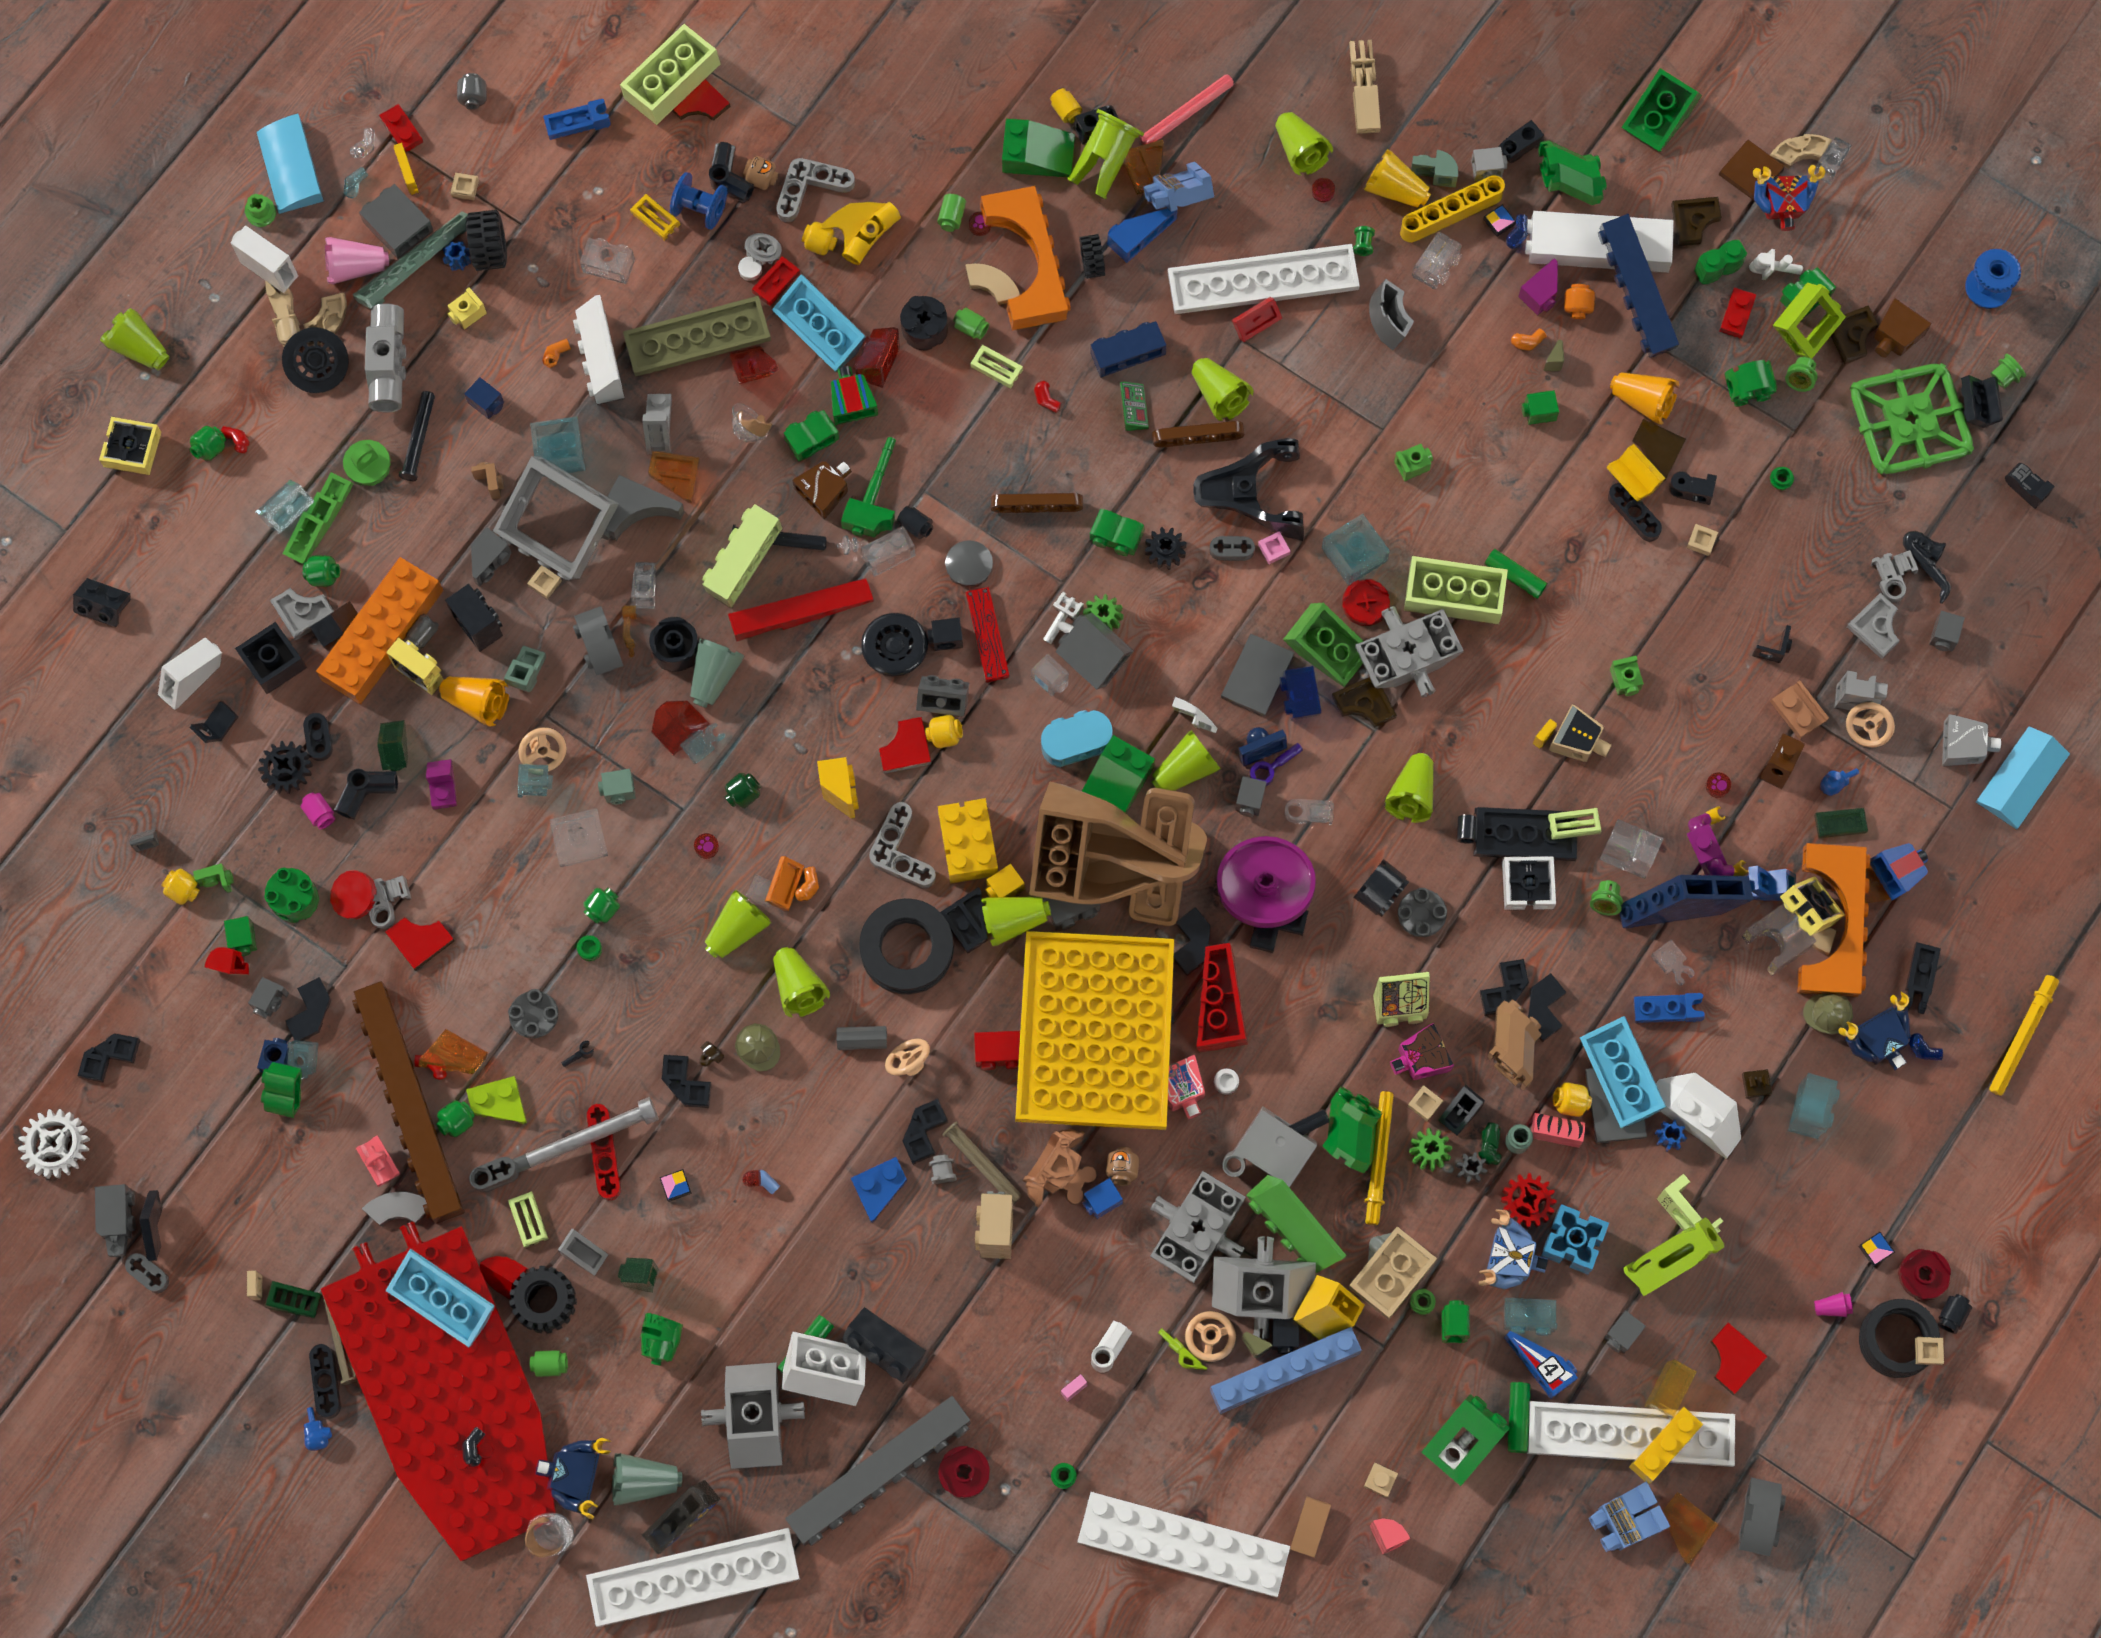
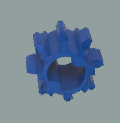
M462 241L458 243L450 242L451 245L443 248L446 255L443 257L444 264H449L451 271L457 269L464 271V267L471 264L469 248H465Z
M1673 1120L1671 1124L1663 1121L1661 1123L1662 1129L1655 1132V1135L1660 1138L1657 1145H1664L1666 1152L1671 1147L1679 1150L1681 1148L1680 1142L1687 1140V1137L1682 1134L1685 1126L1679 1127L1676 1125V1120ZM1668 1131L1669 1134L1674 1133L1677 1139L1674 1140L1672 1137L1668 1139L1665 1132Z

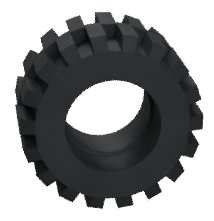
M497 209L468 213L466 218L467 240L472 265L475 270L483 271L505 268L507 263L506 240L502 218Z
M539 1266V1269L529 1268L530 1272L526 1274L525 1272L521 1273L520 1280H515L513 1283L515 1286L514 1290H510L512 1300L509 1301L513 1309L512 1312L522 1325L529 1330H534L536 1333L542 1334V1331L553 1333V1329L560 1330L563 1328L561 1325L563 1323L568 1324L570 1315L575 1313L574 1305H577L575 1289L561 1271H557L556 1268H546V1266ZM544 1286L554 1288L557 1292V1301L554 1307L545 1313L532 1311L529 1306L532 1293Z

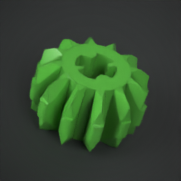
M1104 594L1101 600L1095 595L1094 602L1088 600L1086 603L1087 608L1083 610V615L1093 613L1112 631V627L1120 628L1119 621H1122L1124 615L1120 613L1123 609L1122 605H1116L1117 599L1115 597L1109 601L1107 594Z
M1427 1128L1426 1136L1423 1132L1419 1131L1417 1133L1418 1139H1412L1410 1142L1414 1147L1410 1148L1409 1154L1417 1155L1413 1158L1412 1162L1415 1164L1421 1161V1170H1424L1426 1164L1429 1165L1431 1172L1435 1170V1164L1442 1169L1444 1167L1443 1160L1449 1161L1451 1158L1447 1152L1452 1151V1146L1444 1145L1448 1142L1449 1138L1446 1136L1440 1139V1130H1437L1436 1134L1432 1135L1431 1128ZM1431 1145L1435 1147L1434 1151L1437 1152H1432V1154H1428L1427 1148H1429V1146Z

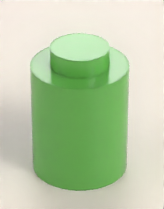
M946 194L944 196L937 221L943 230L952 232L960 228L966 200L956 194Z

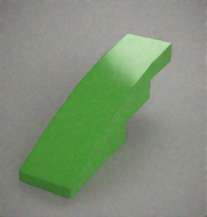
M330 472L321 492L316 493L307 513L303 511L283 552L284 555L302 564L307 562L333 523L354 483Z

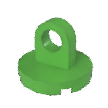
M362 440L351 445L345 452L343 468L348 478L355 484L374 486L382 482L389 474L391 458L386 448L379 442Z

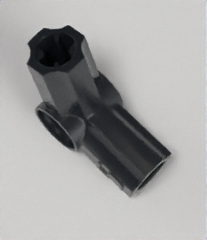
M728 142L717 143L715 145L712 166L709 169V179L712 188L716 191L720 185H724L727 187L728 195L743 203L749 201L755 189L754 184L747 182L744 178L732 172L736 147ZM718 176H724L721 180L715 179Z
M359 768L350 771L347 776V785L334 811L343 817L355 820L366 795L397 793V772L364 771ZM365 779V783L362 786H355L357 780Z

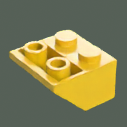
M846 757L817 761L823 799L849 818H855L854 810L859 809L856 788H851L856 786L853 765H848Z
M1317 1275L1293 1320L1317 1340H1321L1349 1327L1353 1328L1365 1304L1340 1283Z

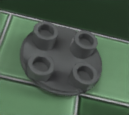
M967 540L955 544L949 550L945 566L953 582L971 586L982 584L987 580L992 571L993 559L990 551L983 544Z
M1418 888L1407 893L1399 903V922L1403 929L1413 936L1428 937L1434 935L1443 927L1446 921L1447 908L1443 899L1437 893L1426 888Z
M531 989L519 995L508 1010L512 1028L519 1035L527 1038H539L548 1034L555 1027L559 1015L557 1004L553 998L538 989Z

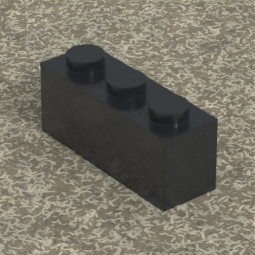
M865 1307L848 1325L842 1338L849 1347L860 1352L870 1362L878 1365L888 1372L891 1377L903 1384L920 1365L926 1352L922 1347Z

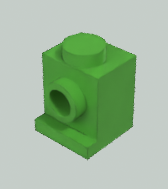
M1418 444L1402 452H1396L1394 463L1403 480L1407 481L1430 471L1433 456L1429 448L1424 449L1422 444Z
M1637 656L1612 662L1610 672L1617 695L1625 694V696H1632L1639 693L1644 683L1638 667ZM1631 673L1632 678H1627L1625 676L1626 674Z

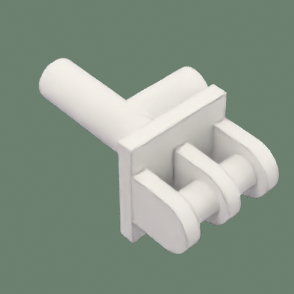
M1771 249L1768 253H1760L1751 262L1749 269L1753 273L1762 274V280H1766L1774 270L1800 275L1803 266L1791 264L1793 258L1790 255H1785L1780 262L1775 261V249Z
M1062 592L1058 600L1053 604L1055 609L1060 612L1043 638L1049 644H1052L1059 630L1064 633H1070L1073 626L1065 622L1067 617L1075 620L1084 606L1082 602H1075V598L1067 597L1065 592ZM1062 602L1066 604L1065 608L1061 606ZM1070 608L1075 609L1074 612H1071V611H1069V610H1070Z

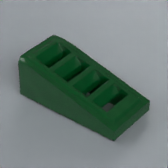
M272 1281L265 1308L315 1319L322 1294ZM277 1291H283L280 1302H274ZM287 1293H293L290 1305H284ZM302 1295L300 1307L295 1308L297 1296ZM311 1297L313 1299L309 1311L304 1310L307 1298Z

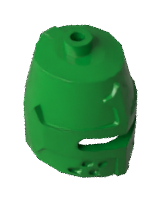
M646 1313L640 1335L641 1355L652 1359L651 1364L661 1366L662 1361H672L680 1343L683 1324L656 1314Z

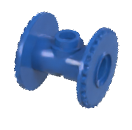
M686 172L682 174L673 191L670 213L672 216L677 217L684 207L706 215L705 227L712 230L719 222L727 200V187L720 185L714 194L691 187L692 174Z
M1990 249L1982 253L1975 262L1974 270L1970 272L1966 279L1965 289L1970 300L1983 308L1991 309L2002 306L2009 299L2012 288L2020 280V263L2014 255L2006 250Z

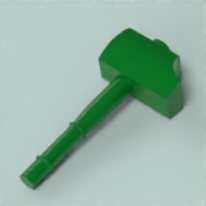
M892 437L887 438L885 446L882 448V454L868 485L863 502L849 498L845 507L841 526L843 529L850 530L856 536L867 535L875 538L882 531L892 530L895 511L874 505L883 476H885L884 472L896 440Z

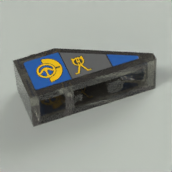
M706 1480L694 1484L642 1536L659 1555L703 1518L721 1499Z

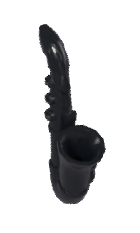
M1909 531L1903 537V546L1906 551H1911L1913 557L1919 562L1924 571L1941 588L1939 596L1940 604H1943L1950 594L1951 586L1949 581L1946 580L1945 575L1941 573L1939 568H1936V563L1930 557H1933L1938 562L1946 547V543L1935 542L1922 532Z

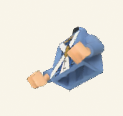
M1496 1209V1212L1500 1214V1219L1492 1218L1491 1222L1502 1227L1498 1226L1495 1232L1487 1270L1479 1271V1273H1483L1486 1277V1280L1479 1281V1285H1490L1500 1289H1508L1521 1285L1523 1281H1526L1530 1270L1545 1273L1548 1258L1534 1255L1536 1242L1532 1241V1236L1510 1217L1508 1211Z

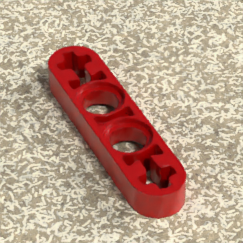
M594 1104L588 1109V1128L598 1124L596 1119L592 1118V1116L596 1115L597 1110L605 1114V1116L601 1117V1122L611 1118L608 1109L604 1105ZM613 1134L608 1135L609 1141L605 1146H598L595 1141L590 1143L597 1190L599 1195L608 1201L616 1199L621 1193ZM603 1158H610L612 1160V1167L607 1171L599 1168V1162ZM600 1176H609L612 1186H616L615 1189H612V1194L602 1191L603 1188H606L607 1184L605 1177L600 1179Z

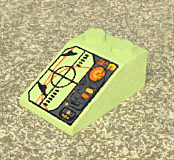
M1429 972L1379 977L1373 995L1377 1024L1391 1027L1403 1021H1408L1409 1024L1423 1022V1019H1426L1429 1013Z

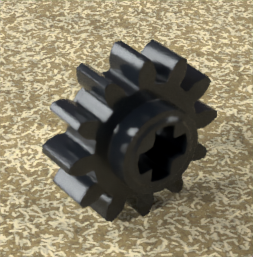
M1161 527L1160 534L1152 531V539L1145 540V545L1147 546L1145 555H1151L1149 558L1150 564L1155 561L1158 562V569L1163 564H1166L1167 569L1170 570L1171 563L1174 562L1175 565L1179 566L1180 558L1186 557V552L1183 549L1186 548L1187 543L1181 541L1182 533L1174 535V528L1165 533V529Z

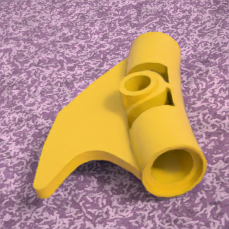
M891 202L849 203L826 219L820 225V228H839L844 235L842 256L847 261L860 265L874 243L893 224L899 221L901 216Z

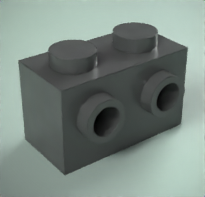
M934 675L922 676L918 687L916 710L964 717L968 704L970 683L964 682L961 679H940Z

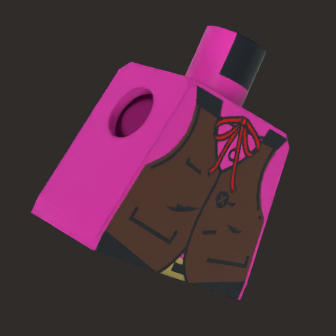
M1434 1023L1402 1042L1398 1049L1401 1057L1390 1061L1395 1075L1408 1070L1413 1080L1450 1072L1454 1066Z

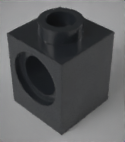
M960 617L931 621L932 629H927L929 644L934 643L935 651L963 648Z
M1294 1318L1272 1319V1350H1278V1354H1288L1293 1352V1350H1298L1299 1324L1293 1320Z

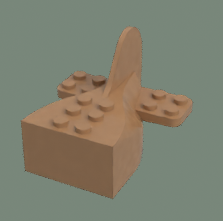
M1049 782L1039 809L1029 895L1077 904H1100L1131 895L1129 914L1134 920L1164 926L1174 925L1179 915L1183 881L1191 879L1199 871L1207 842L1204 830L1192 822L1195 805L1194 798L1187 793L1160 788L1149 789L1145 795L1141 826H1139L1121 809L1105 800L1063 784Z

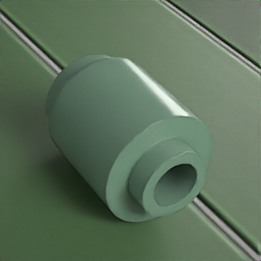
M1525 1125L1513 1126L1505 1139L1508 1150L1515 1154L1526 1152L1533 1141L1532 1131ZM1514 1138L1521 1139L1522 1143L1517 1142Z

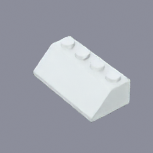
M596 295L576 310L577 319L573 320L576 334L580 333L582 340L578 341L580 354H585L586 361L582 362L585 376L590 375L591 382L587 383L590 397L594 396L596 403L600 404L622 399L624 394L601 296Z

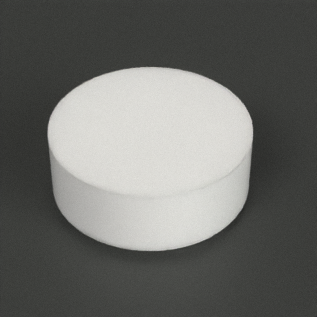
M752 257L743 258L738 265L739 274L744 280L754 281L762 274L761 262L759 260L753 262Z
M1222 1069L1216 1073L1214 1086L1219 1093L1229 1095L1237 1090L1239 1077L1235 1071Z

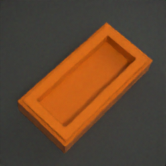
M781 856L765 902L783 911H789L804 865L786 856Z

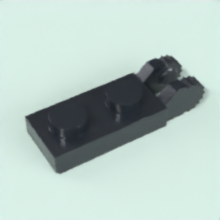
M1918 942L1915 943L1905 991H1907L1906 995L1909 997V1004L1906 1006L1908 1010L1912 1006L1913 994L1917 993L1922 995L1918 1005V1013H1925L1929 996L1932 994L1941 948Z

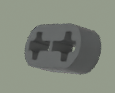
M1219 536L1211 541L1209 551L1212 558L1216 560L1246 561L1254 555L1255 544L1249 537ZM1218 544H1222L1223 548L1231 549H1223V553H1218L1216 548ZM1242 544H1246L1248 549L1247 553H1242L1241 549L1234 548H1241Z
M135 1253L127 1258L125 1262L126 1271L153 1293H161L169 1286L167 1274L153 1262L148 1261L144 1255ZM135 1261H142L141 1265L146 1269L144 1273L138 1269L134 1270L133 1263ZM150 1274L157 1278L160 1277L162 1282L160 1286L155 1284L152 1287L154 1282L148 1278Z

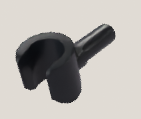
M583 1041L579 1046V1051L561 1062L563 1067L565 1068L580 1058H591L594 1054V1049L589 1052L582 1050L590 1044V1041Z

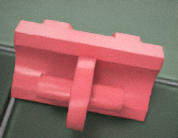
M378 1135L367 1143L356 1147L357 1152L378 1187L400 1175L399 1170Z

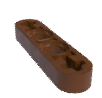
M1240 421L1162 428L1152 432L1153 445L1159 448L1231 441L1245 436L1244 425Z
M1077 493L997 494L991 497V511L996 513L1078 512L1083 509V496Z

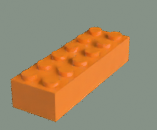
M399 557L316 670L321 681L361 705L391 664L386 652L398 638L402 641L405 639L406 634L420 615L427 614L444 591L439 580Z

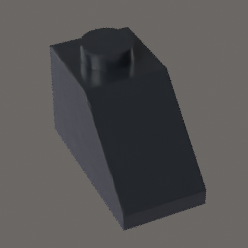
M349 601L309 628L321 646L325 647L343 635L358 613Z

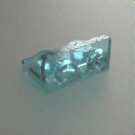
M1505 1298L1504 1329L1516 1334L1536 1331V1335H1551V1332L1557 1330L1556 1300Z

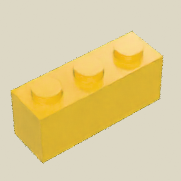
M1683 1407L1629 1468L1643 1481H1647L1649 1485L1702 1427L1703 1423Z

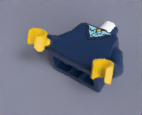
M1901 992L1902 998L1899 1002L1895 995L1890 997V1001L1897 1006L1895 1009L1892 1006L1858 1027L1856 1024L1846 1022L1849 1026L1848 1031L1844 1028H1839V1033L1846 1036V1041L1853 1055L1867 1062H1873L1875 1065L1887 1059L1894 1071L1907 1063L1900 1053L1909 1044L1910 1019L1908 1008L1906 1007L1909 1004V997L1905 993Z
M605 1438L579 1440L565 1445L560 1452L555 1453L553 1462L539 1459L535 1472L536 1475L549 1477L547 1489L551 1490L552 1497L564 1509L582 1513L589 1519L594 1518V1516L588 1513V1509L592 1506L598 1508V1505L589 1501L600 1455L598 1453L607 1455L611 1452L602 1449L603 1443L611 1442V1440Z

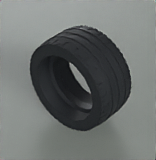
M1908 1299L1885 1301L1871 1310L1862 1322L1859 1332L1861 1353L1865 1361L1880 1374L1894 1378H1906L1916 1375L1929 1365L1916 1364V1359L1907 1363H1897L1888 1359L1880 1351L1876 1342L1875 1330L1877 1325L1886 1316L1901 1314L1910 1318L1919 1327L1923 1337L1940 1338L1938 1324L1930 1311L1917 1302Z

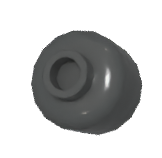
M475 73L463 75L457 82L458 102L470 110L478 109L479 106L485 104L487 101L486 81Z

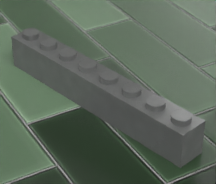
M951 1396L786 1517V1521L804 1546L810 1544V1546L815 1545L823 1538L822 1533L830 1528L833 1531L845 1522L843 1518L849 1513L855 1515L865 1507L864 1502L872 1497L875 1500L886 1492L885 1487L891 1482L894 1484L899 1483L907 1476L905 1472L913 1466L915 1469L921 1467L928 1461L926 1457L933 1451L936 1454L941 1452L949 1445L947 1441L952 1437L960 1438L970 1430L968 1426L971 1424L970 1419L955 1398Z

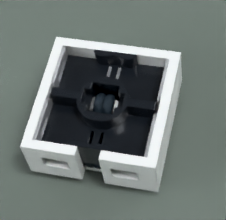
M1504 857L1502 862L1504 910H1525L1526 905H1533V909H1554L1556 905L1554 857Z

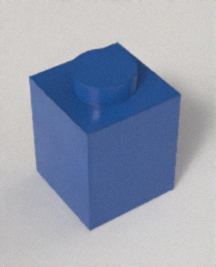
M1109 1178L1084 1193L1085 1201L1082 1202L1089 1215L1094 1214L1096 1219L1122 1205L1123 1198Z

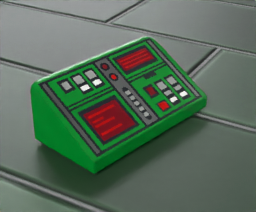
M1120 382L1125 431L1149 429L1144 385Z

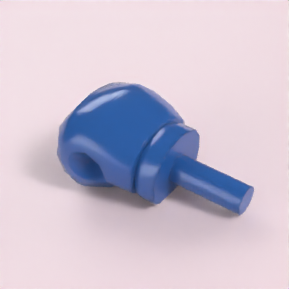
M1855 768L1848 773L1844 771L1828 772L1821 780V791L1829 796L1838 794L1845 786L1849 785L1850 778L1859 774V770Z
M309 1407L307 1408L309 1423L304 1424L305 1447L310 1451H317L328 1446V1439L332 1437V1433L329 1427H323L322 1421L315 1420L314 1409Z

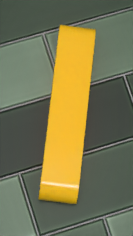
M1489 176L1407 214L1402 220L1401 238L1406 242H1416L1499 203L1505 188L1504 180L1499 176ZM1489 188H1495L1498 192H1492ZM1468 198H1476L1478 201L1473 202ZM1448 207H1454L1457 211H1451ZM1433 216L1437 220L1432 221L1429 220L1427 217ZM1407 226H1414L1416 230H1410Z

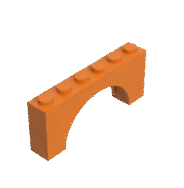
M1035 186L981 196L980 201L984 223L988 225L985 227H1002L1017 233L1029 244L1037 261L1038 273L1032 285L1021 295L1008 299L1007 313L1012 330L1064 321L1067 319L1068 311L1071 310L1069 298L1064 297L1063 290H1065L1064 278L1059 276L1057 270L1060 269L1059 259L1057 255H1053L1052 251L1054 249L1053 237L1047 233L1046 228H1049L1048 218L1046 214H1042L1043 199L1041 194H1037Z
M1807 843L1803 847L1802 872L1815 874L1833 887L1843 906L1845 925L1841 942L1829 958L1820 963L1802 965L1798 968L1797 993L1841 994L1843 996L1858 997L1862 991H1865L1866 977L1862 976V966H1866L1867 952L1863 951V942L1867 941L1868 929L1864 927V917H1868L1869 910L1868 903H1865V893L1869 892V879L1866 878V869L1870 867V854H1866L1867 847Z

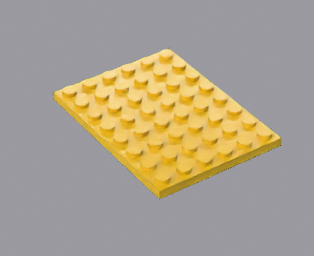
M1026 931L1015 1122L1166 1130L1174 939Z

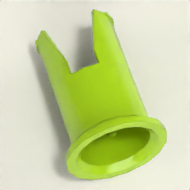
M1098 109L1096 113L1099 114V120L1067 180L1078 185L1096 165L1100 157L1105 161L1100 170L1095 194L1106 199V195L1134 140L1139 138V136L1143 137L1144 133Z

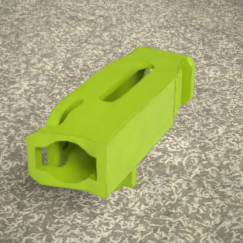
M1705 1217L1695 1223V1226L1683 1230L1640 1257L1636 1262H1631L1623 1268L1624 1273L1639 1287L1642 1295L1645 1296L1694 1267L1711 1253L1715 1254L1723 1249L1724 1243L1709 1219Z

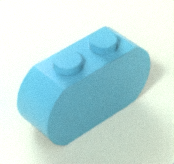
M1087 710L1079 711L1074 714V717L1068 719L1057 718L1047 725L1042 732V754L1050 764L1056 767H1063L1100 755L1112 738L1111 722L1103 713L1095 710L1090 712Z

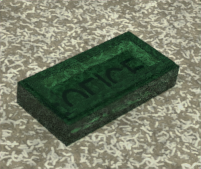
M1864 808L1817 812L1814 815L1818 838L1864 834L1868 832Z

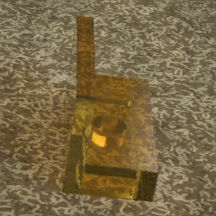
M1675 1359L1668 1361L1645 1407L1648 1409L1654 1407L1669 1417H1674L1697 1372Z

